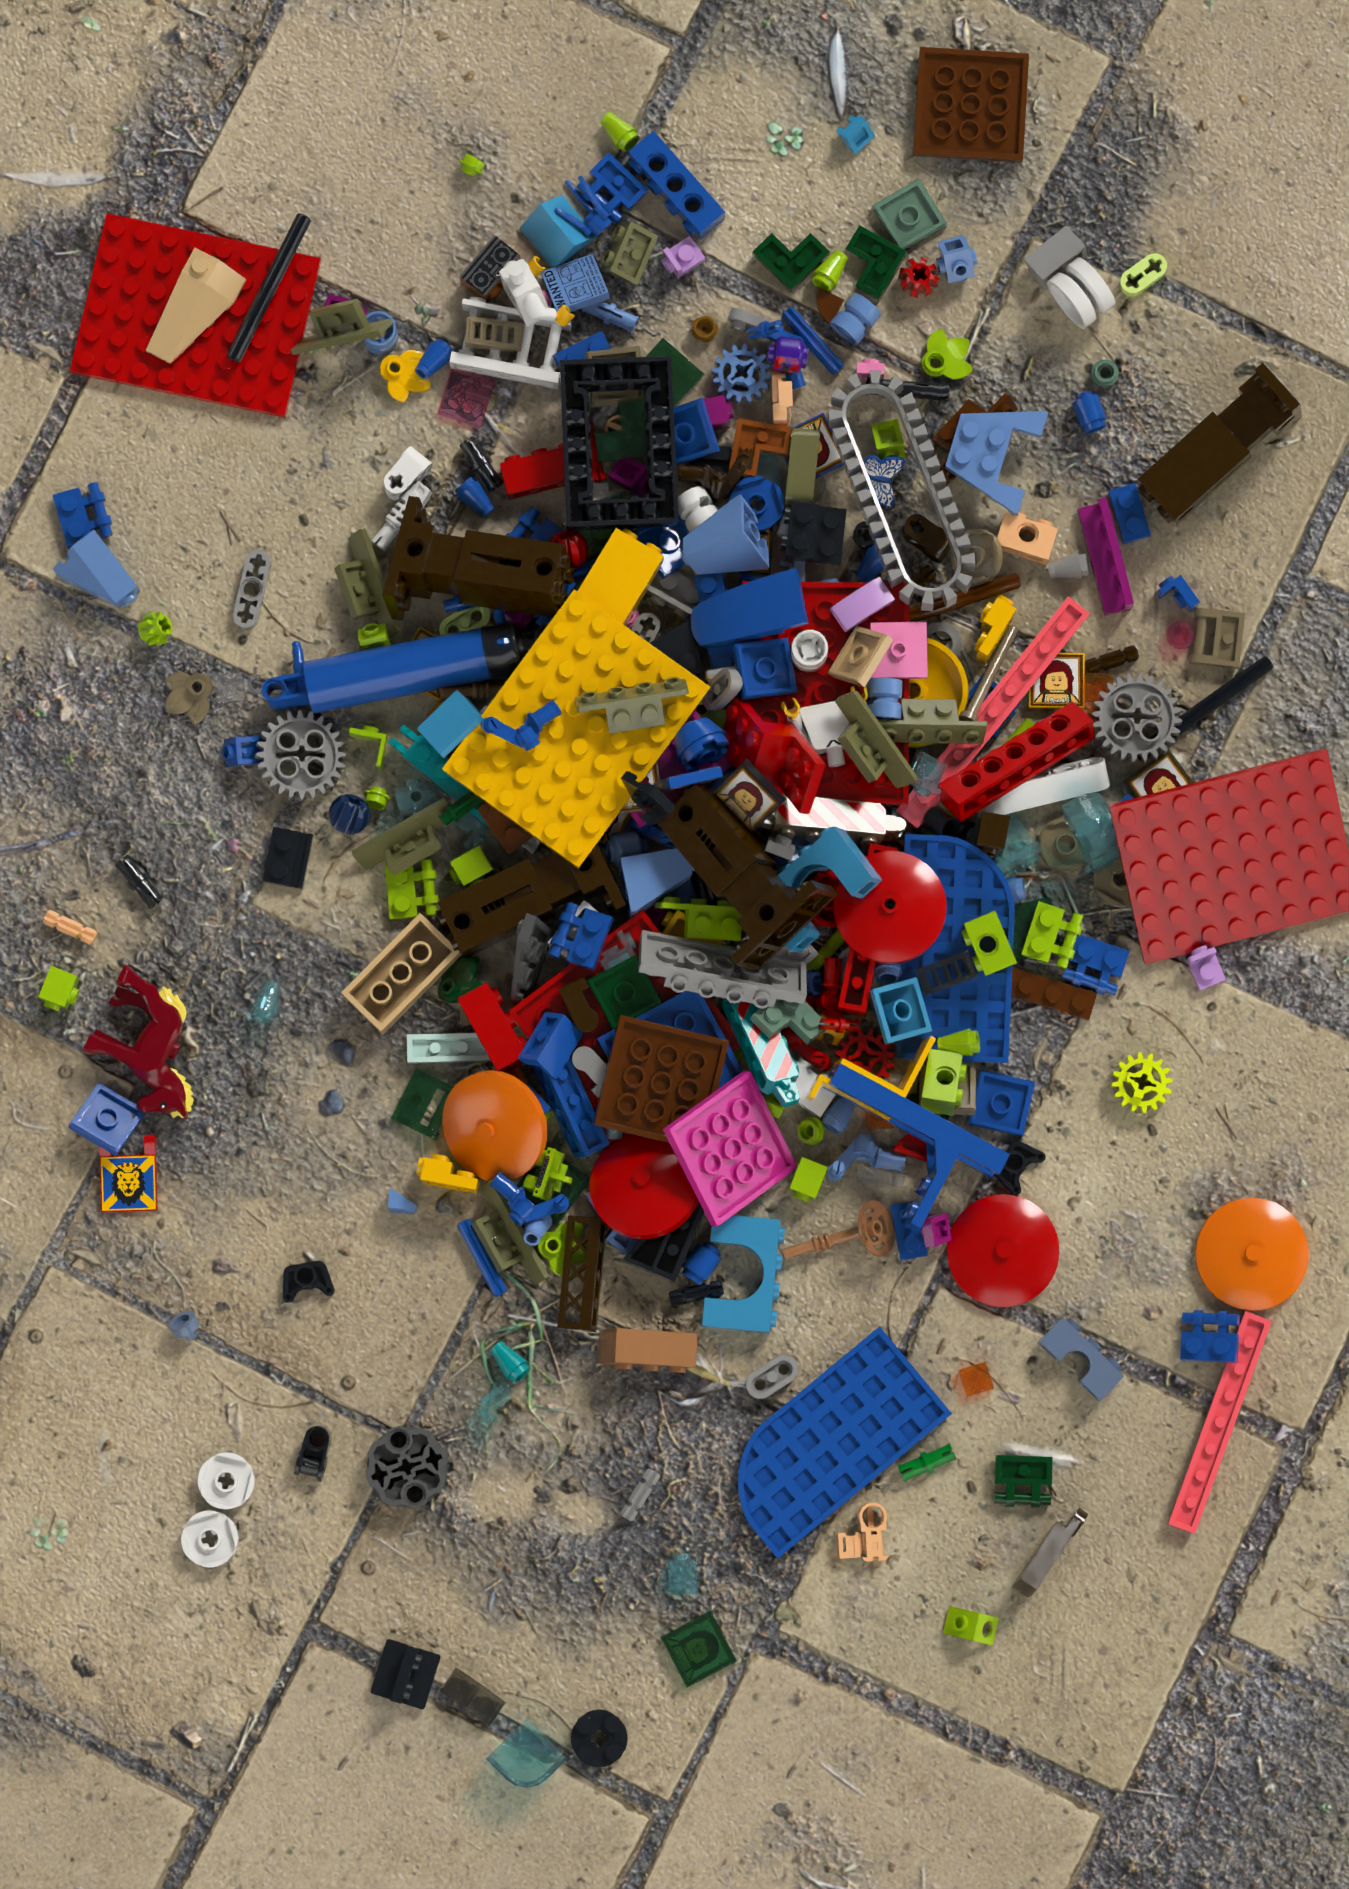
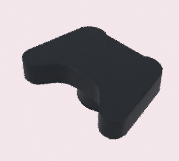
M1021 1141L1011 1143L1005 1151L1010 1155L999 1175L994 1174L1013 1196L1021 1193L1019 1177L1025 1168L1031 1163H1042L1046 1158L1044 1152Z
M322 1261L290 1265L284 1269L283 1300L286 1303H292L296 1295L302 1290L316 1288L320 1289L326 1296H333L335 1293L327 1266Z

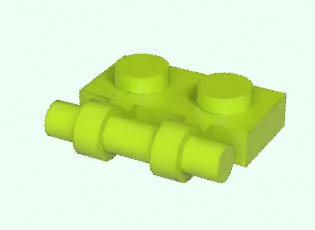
M432 860L421 861V872H414L412 865L396 875H393L388 870L387 864H385L390 921L413 919L418 915L417 907L425 906L426 916L437 915L435 911H437L436 905H438L439 898L438 895H435L434 880L437 877L436 870H433ZM415 882H423L424 896L416 897Z
M1038 901L1021 956L1048 964L1050 955L1054 954L1059 956L1056 966L1067 969L1069 960H1072L1075 954L1073 948L1077 936L1081 935L1083 929L1081 923L1084 916L1073 913L1070 922L1062 921L1064 909ZM1059 930L1067 932L1062 946L1054 944Z

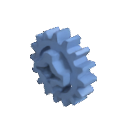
M747 344L743 345L742 350H738L736 345H732L731 353L725 349L722 351L724 359H715V364L719 368H712V374L718 376L713 379V385H720L717 393L719 395L726 393L727 402L732 398H736L737 405H740L742 399H746V402L751 404L752 396L760 400V390L768 391L769 386L765 381H771V375L765 372L771 370V365L763 364L766 360V355L762 354L758 357V348L754 347L750 352L747 351ZM738 358H747L749 360L743 361L739 360ZM727 365L731 374L724 380L723 372ZM759 369L760 379L759 382L756 383L755 379L753 378V375ZM739 370L741 373L747 371V378L744 379L742 376L737 378V371ZM741 388L745 389L746 391H736L734 389Z

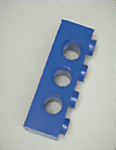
M654 130L628 151L630 160L628 164L637 175L642 173L648 180L646 182L648 188L653 194H660L665 199L664 205L673 216L676 214L680 216L684 221L682 226L691 236L695 234L701 240L725 219L723 208ZM653 162H660L664 165V168L659 172H655L649 166ZM672 182H678L682 185V189L678 192H672L667 186ZM690 202H695L700 206V209L696 212H689L685 206Z

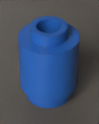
M1085 391L1076 395V401L1072 403L1081 429H1084L1086 434L1104 429L1107 418L1098 394Z
M705 1242L704 1245L698 1243L685 1262V1269L682 1273L701 1285L704 1280L707 1281L722 1259L718 1256L720 1250L708 1242Z

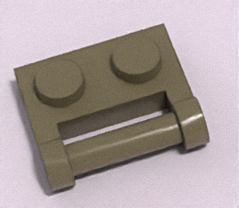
M1195 608L1194 618H1196L1193 654L1189 656V664L1239 669L1245 613ZM1208 619L1216 620L1212 656L1204 655Z

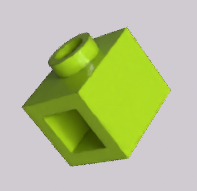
M480 846L450 862L453 869L449 873L457 886L462 884L464 889L494 874L493 868Z
M50 966L38 996L41 1000L45 1001L43 1006L59 1012L60 1007L68 1010L69 1005H74L78 998L80 990L77 989L80 978L77 975Z

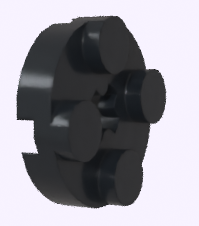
M602 1709L585 1713L577 1720L571 1732L573 1751L579 1760L592 1767H606L620 1759L628 1742L627 1730L620 1718L610 1711ZM596 1730H602V1735H607L608 1737L601 1747H597L596 1742H591V1736L596 1735Z

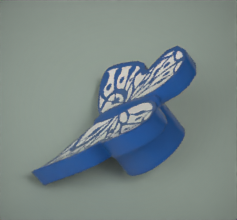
M870 455L864 460L865 468L879 504L888 508H892L895 502L890 482H892V477L904 466L905 459L903 457H885L883 460H880L879 457Z

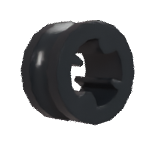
M865 521L860 522L856 525L853 532L854 542L862 548L872 547L875 540L872 541L871 536L869 541H864L863 537H858V533L861 534L863 528H867L869 532V525L866 526Z

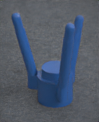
M579 176L578 180L595 206L594 209L573 184L566 180L565 185L589 212L583 219L587 224L585 225L560 208H555V212L582 229L587 236L592 232L597 237L612 223L608 218L609 214L603 209L583 176Z

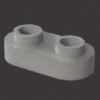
M732 308L727 318L731 322V327L740 332H746L749 328L756 327L764 321L773 322L739 308ZM758 337L759 339H761V340H763V341L772 342V341L769 340V339L762 338V337Z
M722 669L707 684L711 687L703 698V704L707 710H722L741 690L743 682L736 669Z
M780 1355L749 1375L746 1382L748 1393L756 1399H764L796 1378L798 1374L797 1362L788 1355ZM782 1364H786L789 1367V1373L786 1375H782L778 1371L779 1366ZM757 1380H763L766 1383V1387L763 1390L755 1388Z

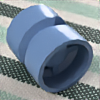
M853 293L844 304L845 311H839L831 320L830 325L846 341L853 345H858L867 334L865 328H872L881 317V313L868 299L858 293Z
M374 311L366 315L369 323L390 318L393 322L382 338L371 341L370 338L363 339L368 351L373 354L384 355L394 350L398 342V333L395 321L391 315L383 311Z
M870 678L866 687L870 701L866 704L877 720H901L902 704L898 702V699L902 697V680L895 678Z

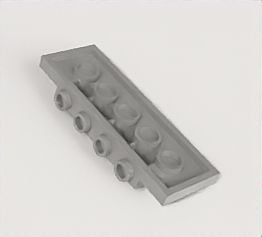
M645 930L641 932L639 939V972L650 976L664 977V987L672 988L675 992H695L704 998L716 996L726 998L731 1003L742 1001L752 1003L761 1009L767 1007L774 1008L776 999L789 1003L804 1004L807 996L806 962L774 956L760 970L737 966L730 957L736 952L735 948Z

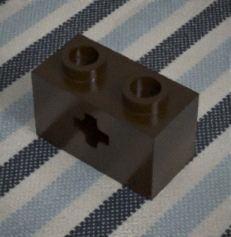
M982 811L975 846L981 849V853H986L992 860H996V856L1002 857L1005 849L1010 816Z

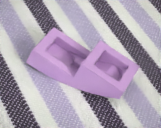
M877 577L831 607L830 611L843 630L847 632L866 621L872 614L890 605L895 598L881 578Z

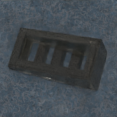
M968 950L915 969L925 996L978 977ZM962 959L967 974L963 976L957 960ZM952 963L957 978L951 979L946 964ZM936 968H942L946 979L945 983L941 984ZM931 971L936 986L930 987L925 972Z

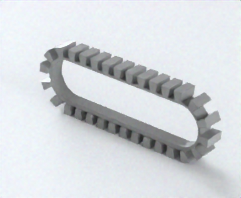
M870 370V384L865 385L860 384L858 375L855 373L846 378V387L851 391L848 396L838 387L832 394L831 405L842 408V411L828 409L829 428L843 426L833 429L832 438L835 446L838 447L842 463L845 462L844 469L848 479L851 477V487L854 494L857 493L856 500L860 510L863 509L862 515L866 526L869 525L872 541L875 540V549L878 557L881 556V564L884 572H887L890 588H893L903 581L905 587L899 592V599L907 605L910 604L915 593L923 596L921 606L923 611H933V597L942 596L945 607L948 608L957 602V595L952 590L954 586L958 587L965 594L970 588L972 576L962 574L961 570L974 572L975 554L960 555V553L970 552L971 543L967 533L964 535L965 527L961 518L958 519L959 512L955 502L952 503V494L949 486L946 487V479L943 471H940L938 458L936 455L933 456L934 448L931 440H927L928 433L925 425H921L922 417L918 408L915 409L916 402L911 392L899 399L897 395L903 391V381L895 375L889 386L886 387L880 385L882 371ZM862 395H882L888 398L897 409L956 560L957 569L954 576L949 582L940 587L925 588L919 586L908 577L846 418L847 409L850 404Z

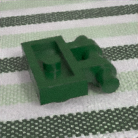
M995 1455V1484H1006V1492H994V1504H1005V1507L1023 1504L1031 1505V1508H1040V1505H1051V1494H1040L1041 1485H1052L1053 1457ZM1015 1484L1031 1485V1493H1015Z

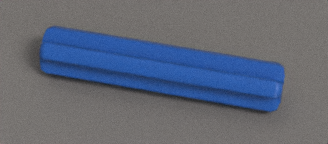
M793 307L783 312L782 319L797 336L802 337L805 345L832 375L839 373L843 369V362Z
M470 1219L463 1220L457 1227L493 1296L498 1297L506 1293L507 1288L475 1232L472 1221Z

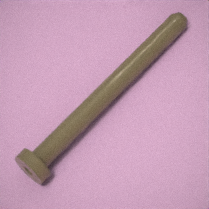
M1016 625L1008 626L967 710L960 712L959 721L979 720L976 715L1018 633Z

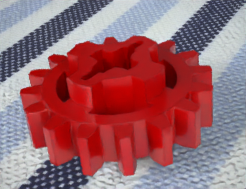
M859 1029L857 1037H854L851 1033L847 1034L849 1040L847 1043L840 1040L839 1045L843 1050H837L834 1054L840 1057V1060L844 1058L872 1073V1068L875 1064L883 1062L881 1070L875 1076L886 1079L890 1077L886 1069H893L894 1064L888 1062V1059L893 1058L895 1054L887 1052L891 1043L883 1044L881 1042L882 1034L875 1038L873 1037V1030L870 1029L867 1035H863L862 1030ZM867 1042L875 1044L880 1051H873L868 1047ZM856 1043L857 1051L854 1055L846 1057L848 1049ZM861 1053H865L866 1057L873 1058V1060L868 1062V1066H863L862 1062L856 1061V1059L860 1058Z

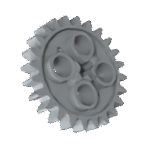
M1129 673L1124 683L1117 677L1116 687L1107 683L1106 689L1108 694L1102 691L1099 692L1098 696L1103 702H1094L1093 706L1100 710L1091 714V718L1099 720L1093 723L1094 729H1100L1095 739L1104 738L1105 741L1101 748L1112 747L1111 757L1117 752L1121 753V762L1124 761L1126 756H1130L1132 764L1135 763L1137 757H1141L1142 762L1146 763L1147 755L1149 754L1154 760H1157L1158 750L1163 754H1166L1168 751L1165 743L1171 746L1175 744V740L1171 735L1179 736L1180 730L1174 726L1181 725L1182 719L1175 716L1180 714L1182 709L1173 708L1178 702V698L1169 699L1168 696L1172 689L1168 688L1163 691L1161 689L1163 685L1162 680L1156 685L1152 684V675L1147 681H1143L1142 673H1139L1137 680H1133ZM1120 698H1126L1130 701L1131 707L1125 710L1120 709L1116 701ZM1153 700L1159 705V709L1155 712H1150L1145 708L1144 703ZM1134 713L1139 714L1141 719L1139 724L1134 723ZM1115 714L1126 718L1113 719L1112 715ZM1160 718L1162 721L1156 722L1148 719ZM1118 725H1123L1128 728L1129 734L1125 737H1120L1115 733L1114 728ZM1148 727L1153 728L1157 736L1154 739H1147L1142 734V730Z
M299 710L296 718H293L289 711L286 713L285 721L280 716H277L275 718L277 726L269 722L266 727L270 733L262 731L260 737L265 742H257L256 747L262 750V752L255 754L256 759L262 760L256 769H265L261 780L270 778L271 782L268 788L270 789L277 785L279 787L277 795H281L285 790L288 792V800L292 798L294 793L298 795L299 801L303 800L306 793L311 800L315 798V791L321 796L324 795V785L330 789L334 786L330 778L339 780L341 777L335 770H341L345 767L343 763L338 761L346 756V753L338 752V749L343 747L344 742L335 741L340 732L331 733L329 731L333 725L332 723L326 726L322 725L323 716H320L317 721L313 720V712H310L307 718H303V713ZM281 736L290 737L293 741V746L291 748H284L281 746L279 738ZM316 736L319 738L320 747H310L307 743V737ZM298 750H301L302 755L323 753L325 757L306 756L303 761H299L298 756L277 758L276 754L295 755ZM282 763L290 764L293 767L294 773L290 776L282 774L280 765ZM316 763L319 765L321 774L318 776L310 774L307 768L308 764Z

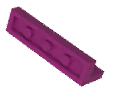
M1107 497L1098 499L1097 504L1078 508L1077 512L1104 616L1131 610L1134 601Z

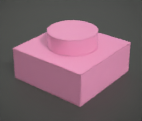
M863 359L862 362H857L856 373L859 380H866L867 377H870V370L882 371L881 379H884L885 363H879L876 359Z

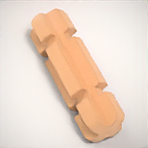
M48 910L43 919L45 925L52 928L57 927L58 931L76 939L81 938L82 942L89 945L94 942L97 935L95 930L89 927L84 928L82 924L65 916L60 917L58 913L52 910Z

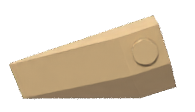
M194 248L178 278L146 352L171 364L206 328L215 323V320L225 310L227 311L234 305L246 279L219 259Z

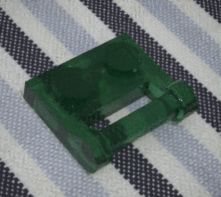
M416 1068L391 1119L436 1141L440 1134L438 1130L442 1124L444 1104L454 1086ZM439 1089L445 1093L427 1127L421 1124V1121L436 1091Z

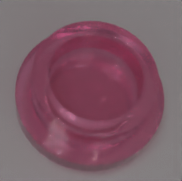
M1178 621L1169 626L1166 638L1173 648L1185 649L1192 644L1194 631L1188 623Z

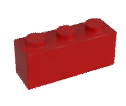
M560 443L558 448L547 451V448L536 449L531 452V455L522 458L520 455L509 456L504 459V462L500 463L508 500L565 486L563 443Z
M485 983L457 998L496 1071L507 1073L523 1064L518 1056L526 1045V1041L523 1036L517 1038L513 1030L517 1025L509 1012L504 1014L499 1004L504 1001L497 988L495 987L491 990L488 983Z

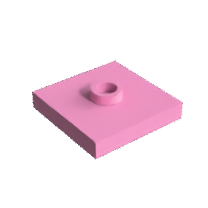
M926 622L870 623V630L887 634L893 639L871 678L927 679Z

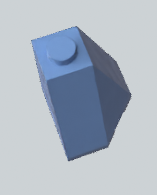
M741 494L734 497L683 538L682 559L687 566L692 567L697 575L764 570L769 568V549L765 538L760 539L759 530L755 525L758 523L756 515Z
M92 530L67 551V561L64 564L62 561L58 562L53 568L61 580L118 609L123 605L128 607L138 598L137 594L140 593L138 586L95 530Z
M677 848L620 858L617 873L622 897L625 903L630 906L627 909L629 918L641 910L646 911L655 903L690 881L692 871L695 870Z

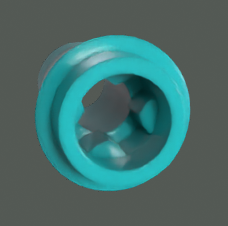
M503 1341L497 1343L490 1350L506 1380H511L513 1384L524 1378L530 1371L527 1365L528 1361L509 1348Z

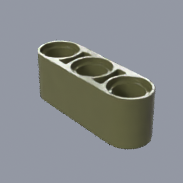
M793 428L785 495V506L791 507V501L813 503L820 430Z

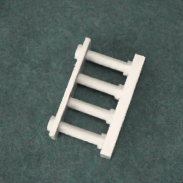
M470 297V300L463 298L462 300L463 311H469V317H480V314L497 317L496 320L507 321L509 319L523 322L515 308L489 304L480 297ZM540 320L528 327L523 323L521 352H517L516 360H513L512 363L502 361L500 357L501 350L490 349L489 355H486L485 358L475 356L473 348H466L464 337L462 349L459 352H451L450 367L452 369L559 389L560 372H556L554 368L555 360L552 355L557 353L561 330L571 332V321L565 327L559 325L555 320L553 322ZM534 325L551 328L544 362L540 368L529 367V363H527ZM475 327V337H474V338H476V333H477V328H478V327ZM498 329L497 331L498 342H502L503 329Z

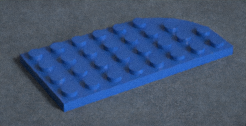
M905 834L904 853L922 860L935 872L945 892L947 909L943 929L935 943L917 958L900 963L902 975L899 977V982L917 977L932 1031L897 1041L896 1058L913 1059L922 1040L929 1036L936 1038L931 1049L938 1050V1037L970 1028L971 1031H978L980 1052L974 1053L973 1056H963L962 1061L1008 1063L1012 965L985 976L984 971L978 972L972 959L976 955L973 945H966L961 931L966 929L964 926L965 922L995 910L1013 951L1015 906L1010 886L997 864L986 853H981V849L965 840L947 835ZM985 936L980 940L979 945L983 951L991 952L996 947V941L991 936Z
M880 1326L763 1422L752 1434L744 1449L738 1473V1491L741 1507L750 1526L777 1559L952 1414Z

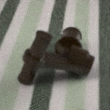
M746 448L737 456L736 461L727 474L725 472H715L709 465L700 467L681 463L678 470V481L701 483L703 487L709 489L713 498L725 499L746 469L751 467L755 452L751 448L749 451Z

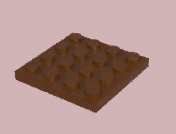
M920 47L913 156L1022 163L1029 53Z
M619 1014L593 1125L669 1143L663 1129L718 1090L729 1040Z

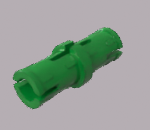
M950 1443L929 1453L922 1452L920 1457L897 1465L900 1473H903L902 1478L904 1482L925 1472L930 1474L934 1472V1468L957 1460L954 1452L942 1456L952 1451Z

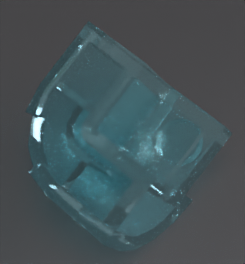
M1094 792L1087 793L1061 806L1064 820L1078 840L1080 853L1094 874L1118 859L1119 851L1109 807L1100 794Z
M527 1717L486 1760L510 1783L515 1786L528 1788L538 1786L547 1780L567 1760V1757Z

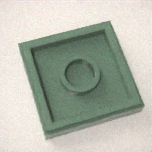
M919 178L872 205L874 213L892 242L904 250H908L947 227V222Z

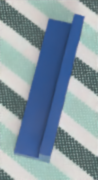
M570 1057L556 1080L551 1079L540 1066L532 1065L574 1158L587 1157L610 1145L602 1127L593 1125L595 1111Z

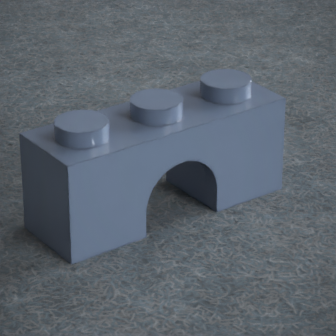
M1062 1317L1040 1339L1038 1344L1057 1362L1070 1352L1082 1354L1087 1360L1088 1370L1079 1383L1099 1402L1124 1377L1120 1372L1123 1368L1112 1357L1107 1360L1100 1353L1102 1347L1090 1337L1086 1340L1079 1333L1082 1328L1073 1319L1069 1318L1066 1320Z

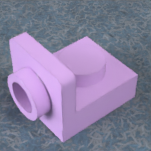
M689 236L672 248L666 247L663 249V259L661 262L669 274L674 272L676 277L680 278L703 263L705 257L691 236Z
M1204 945L1191 951L1192 956L1186 961L1199 991L1226 980L1216 957L1215 947L1207 949V946Z

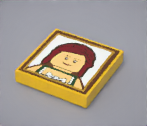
M1058 653L1028 691V709H1059L1073 701L1080 709L1084 710L1085 653Z

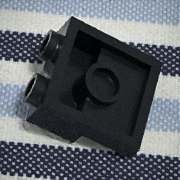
M791 501V508L785 507L783 523L789 524L788 535L782 534L780 551L786 552L785 560L841 566L847 509L823 507L817 503Z

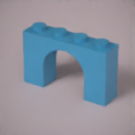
M835 826L823 830L818 836L819 839L813 845L804 847L798 853L796 860L791 864L784 865L777 872L778 876L787 886L798 888L810 873L826 867L835 873L851 896L861 899L883 881L847 832ZM810 921L786 944V947L789 951L801 953L820 936V933Z
M733 1215L718 1227L711 1226L710 1243L742 1246L757 1255L763 1267V1281L759 1289L746 1299L725 1300L705 1298L702 1327L767 1334L770 1333V1327L776 1328L777 1311H772L773 1299L778 1300L780 1283L774 1281L775 1271L781 1272L782 1255L777 1254L778 1243L784 1244L785 1227L780 1226L779 1219Z

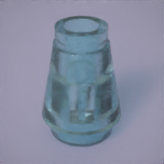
M265 980L250 1008L252 1019L261 1023L272 1024L273 1019L277 1018L280 984Z

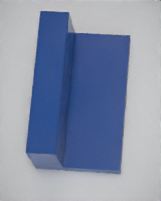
M545 1012L518 1058L524 1064L540 1066L551 1079L556 1080L583 1034L564 1014Z

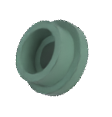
M1106 359L1096 362L1091 370L1092 380L1100 387L1112 386L1119 376L1117 365ZM1107 370L1110 376L1102 378L1100 371Z

